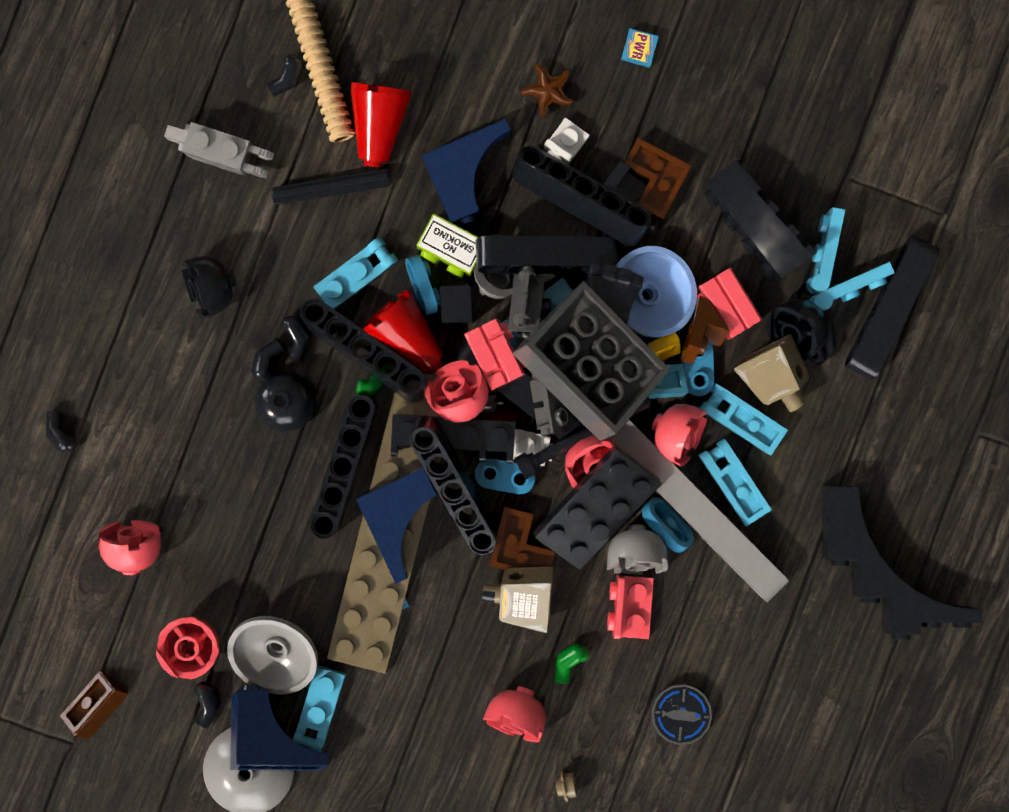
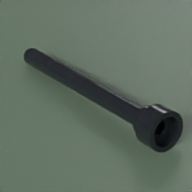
M647 397L633 415L647 409L651 405V400ZM585 427L536 454L532 452L526 454L524 452L514 459L524 478L528 479L537 474L536 470L540 469L539 465L568 451L577 442L593 434Z

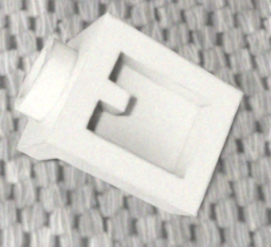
M564 118L551 138L545 142L544 150L570 165L590 135L567 118Z
M515 429L513 459L524 452L526 454L531 452L536 454L554 443H550V436H541V434Z

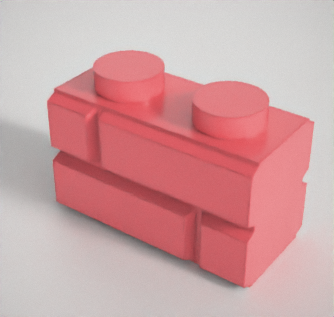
M731 267L697 288L699 292L697 300L699 296L706 297L729 329L726 337L727 340L763 320Z
M498 318L464 334L491 391L525 375L523 371L525 366L512 354L514 350L509 341L514 339L512 332L508 331L507 322L500 324Z

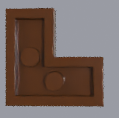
M637 138L624 164L629 166V170L649 180L637 204L647 209L652 216L663 221L691 165Z
M504 506L496 537V545L492 552L489 566L503 570L507 568L552 567L556 552L527 543L534 516L533 513Z

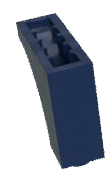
M506 119L422 155L423 162L450 223L458 224L460 228L476 221L475 217L480 215L475 199L476 176L482 161L490 150L502 140L510 137L511 130Z
M424 468L356 499L395 584L407 579L409 576L403 555L404 537L409 522L424 503L438 495Z
M257 685L241 686V689H238L232 695L230 770L322 771L329 766V753L307 749L297 744L284 733L272 713L268 690H259Z

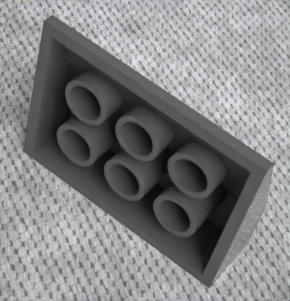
M584 281L512 353L599 441L616 435L670 370Z

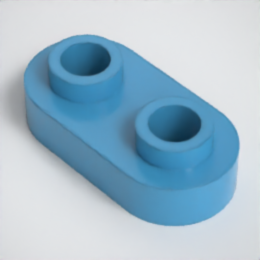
M419 255L406 258L407 273L424 316L436 313L438 311L437 306L441 305L440 295L437 288H432L428 277L431 276V270L427 260L421 259Z
M707 343L704 354L697 356L693 364L682 361L688 392L692 396L706 395L714 386L713 346ZM697 375L704 378V384L701 387L696 386L694 383V378Z
M487 458L485 463L480 462L475 469L477 482L487 489L525 494L532 489L535 483V475L526 479L522 485H517L514 482V476L522 473L515 462L507 464L504 460ZM487 468H493L496 471L495 478L487 479L484 476V471Z
M656 497L642 507L645 523L662 538L669 549L681 553L692 546L694 536L690 527L665 500Z

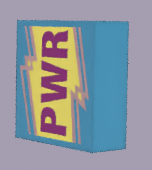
M629 28L621 60L650 68L659 36Z

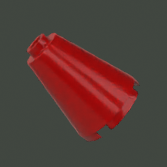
M351 82L358 158L364 159L365 166L382 167V162H389L411 99V90Z
M406 289L398 294L399 299L396 302L389 301L366 322L368 325L363 326L361 329L418 368L422 373L427 372L430 375L443 364L440 359L444 354L413 295Z

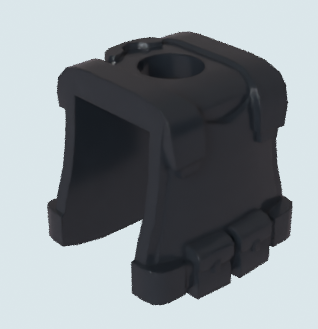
M590 264L588 273L584 274L582 281L627 325L634 300L643 287L644 277L632 272V270L622 267L618 268L610 264Z

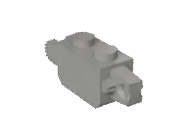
M193 122L190 125L186 124L184 130L168 125L164 135L167 140L178 143V150L188 157L240 175L249 173L261 178H267L268 171L262 167L249 164L251 156L254 155L264 160H272L274 153L253 146L248 140Z

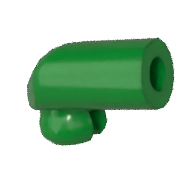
M388 363L382 366L381 372L387 373ZM370 375L369 380H358L356 393L373 397L384 384Z
M572 644L558 654L554 682L569 684L571 668L579 662H585L589 657V650L586 646Z

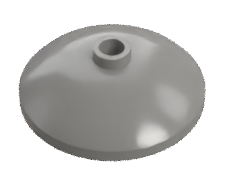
M272 616L250 618L235 628L228 641V659L235 673L248 685H257L259 690H268L270 694H290L303 689L311 682L318 667L317 650L310 637L295 624L281 618Z
M231 727L220 733L209 746L203 763L204 782L212 798L230 812H266L279 804L288 793L295 771L248 770L250 778L245 779L240 775V770H230Z

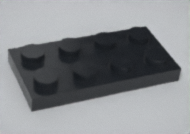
M614 445L534 530V536L581 570L662 483L656 475L618 446Z

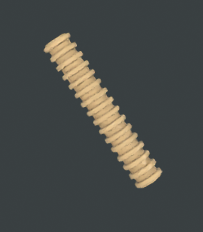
M287 0L286 5L288 8H291L289 14L291 17H294L292 24L297 26L294 30L299 35L297 38L298 42L302 44L300 49L305 53L303 55L304 61L308 62L306 68L311 71L309 77L314 80L312 86L317 89L314 93L316 97H319L318 105L322 106L320 112L322 115H325L323 121L325 124H328L326 127L327 132L331 133L329 140L335 143L348 140L355 135V130L351 128L353 123L348 119L350 116L349 111L345 110L347 107L346 102L342 101L344 95L339 92L341 86L336 83L338 76L333 74L336 70L331 65L333 62L332 58L328 56L330 51L325 47L327 42L326 39H323V30H320L321 23L317 21L318 14L314 12L316 7L314 3H311L312 0Z

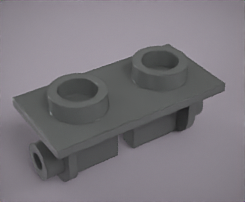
M525 266L518 274H514L508 331L532 332L540 324L545 275H537L533 267Z
M532 374V381L529 382L533 403L541 401L544 403V407L534 409L537 430L541 431V436L568 432V413L564 405Z

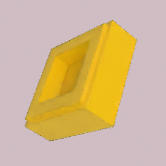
M676 332L647 344L662 361L681 352L680 339Z

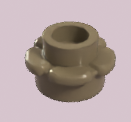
M562 771L561 777L555 779L558 797L564 796V800L569 802V798L577 797L576 780L573 772L565 773Z

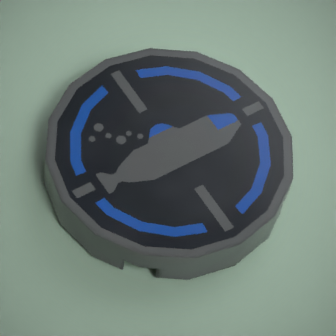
M687 683L670 684L658 693L653 700L651 707L652 723L658 734L667 742L677 745L692 744L701 739L709 730L712 720L711 705L705 694L697 687Z

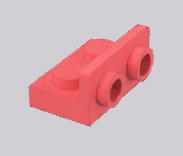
M616 574V582L610 583L609 599L614 600V612H608L607 630L612 631L614 639H620V637L649 639L653 577Z

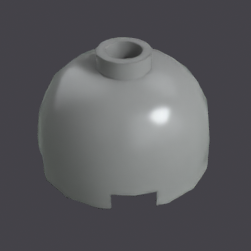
M630 525L627 531L618 533L612 539L607 552V570L614 568V573L639 576L643 575V571L655 568L656 574L662 573L669 568L667 547L662 538L655 532L646 530L645 525Z

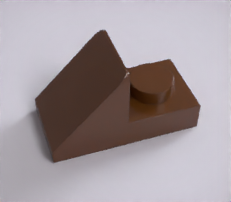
M699 296L694 312L689 319L681 361L693 364L698 354H704L707 343L721 346L729 333L727 325L706 297Z

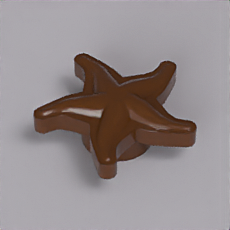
M537 64L535 71L538 73V81L536 84L521 90V96L530 95L539 100L540 116L544 118L546 117V110L551 104L571 106L573 101L567 98L562 91V87L568 79L569 71L565 70L562 75L551 77L541 65Z

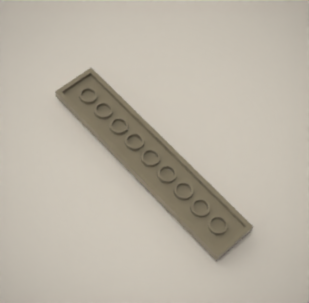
M427 372L423 373L426 383L430 381L432 384L437 377L436 373L430 375ZM411 380L406 383L405 389L409 391L417 390L421 383L417 380ZM394 393L369 493L423 468L411 446L398 445L397 457H391L393 414L438 416L428 404L426 397L419 402H409L397 393ZM441 457L433 458L434 462L440 463ZM430 500L417 510L407 527L403 543V555L409 576L395 584L363 516L327 659L386 674Z

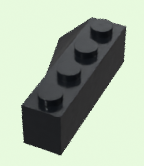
M737 160L729 164L703 186L706 191L704 192L706 200L711 206H718L724 214L722 219L731 231L736 230L743 239L741 240L742 246L750 255L755 254L760 260L761 264L759 267L767 278H773L777 282L817 253L811 245L805 248L800 243L798 237L800 232L793 224L789 225L780 220V209L773 201L768 198L763 200L759 196L762 194V189Z

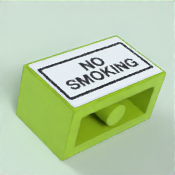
M433 214L416 247L421 251L420 257L428 262L436 264L437 261L448 265L446 271L461 279L464 274L471 278L477 262L475 240L479 237Z

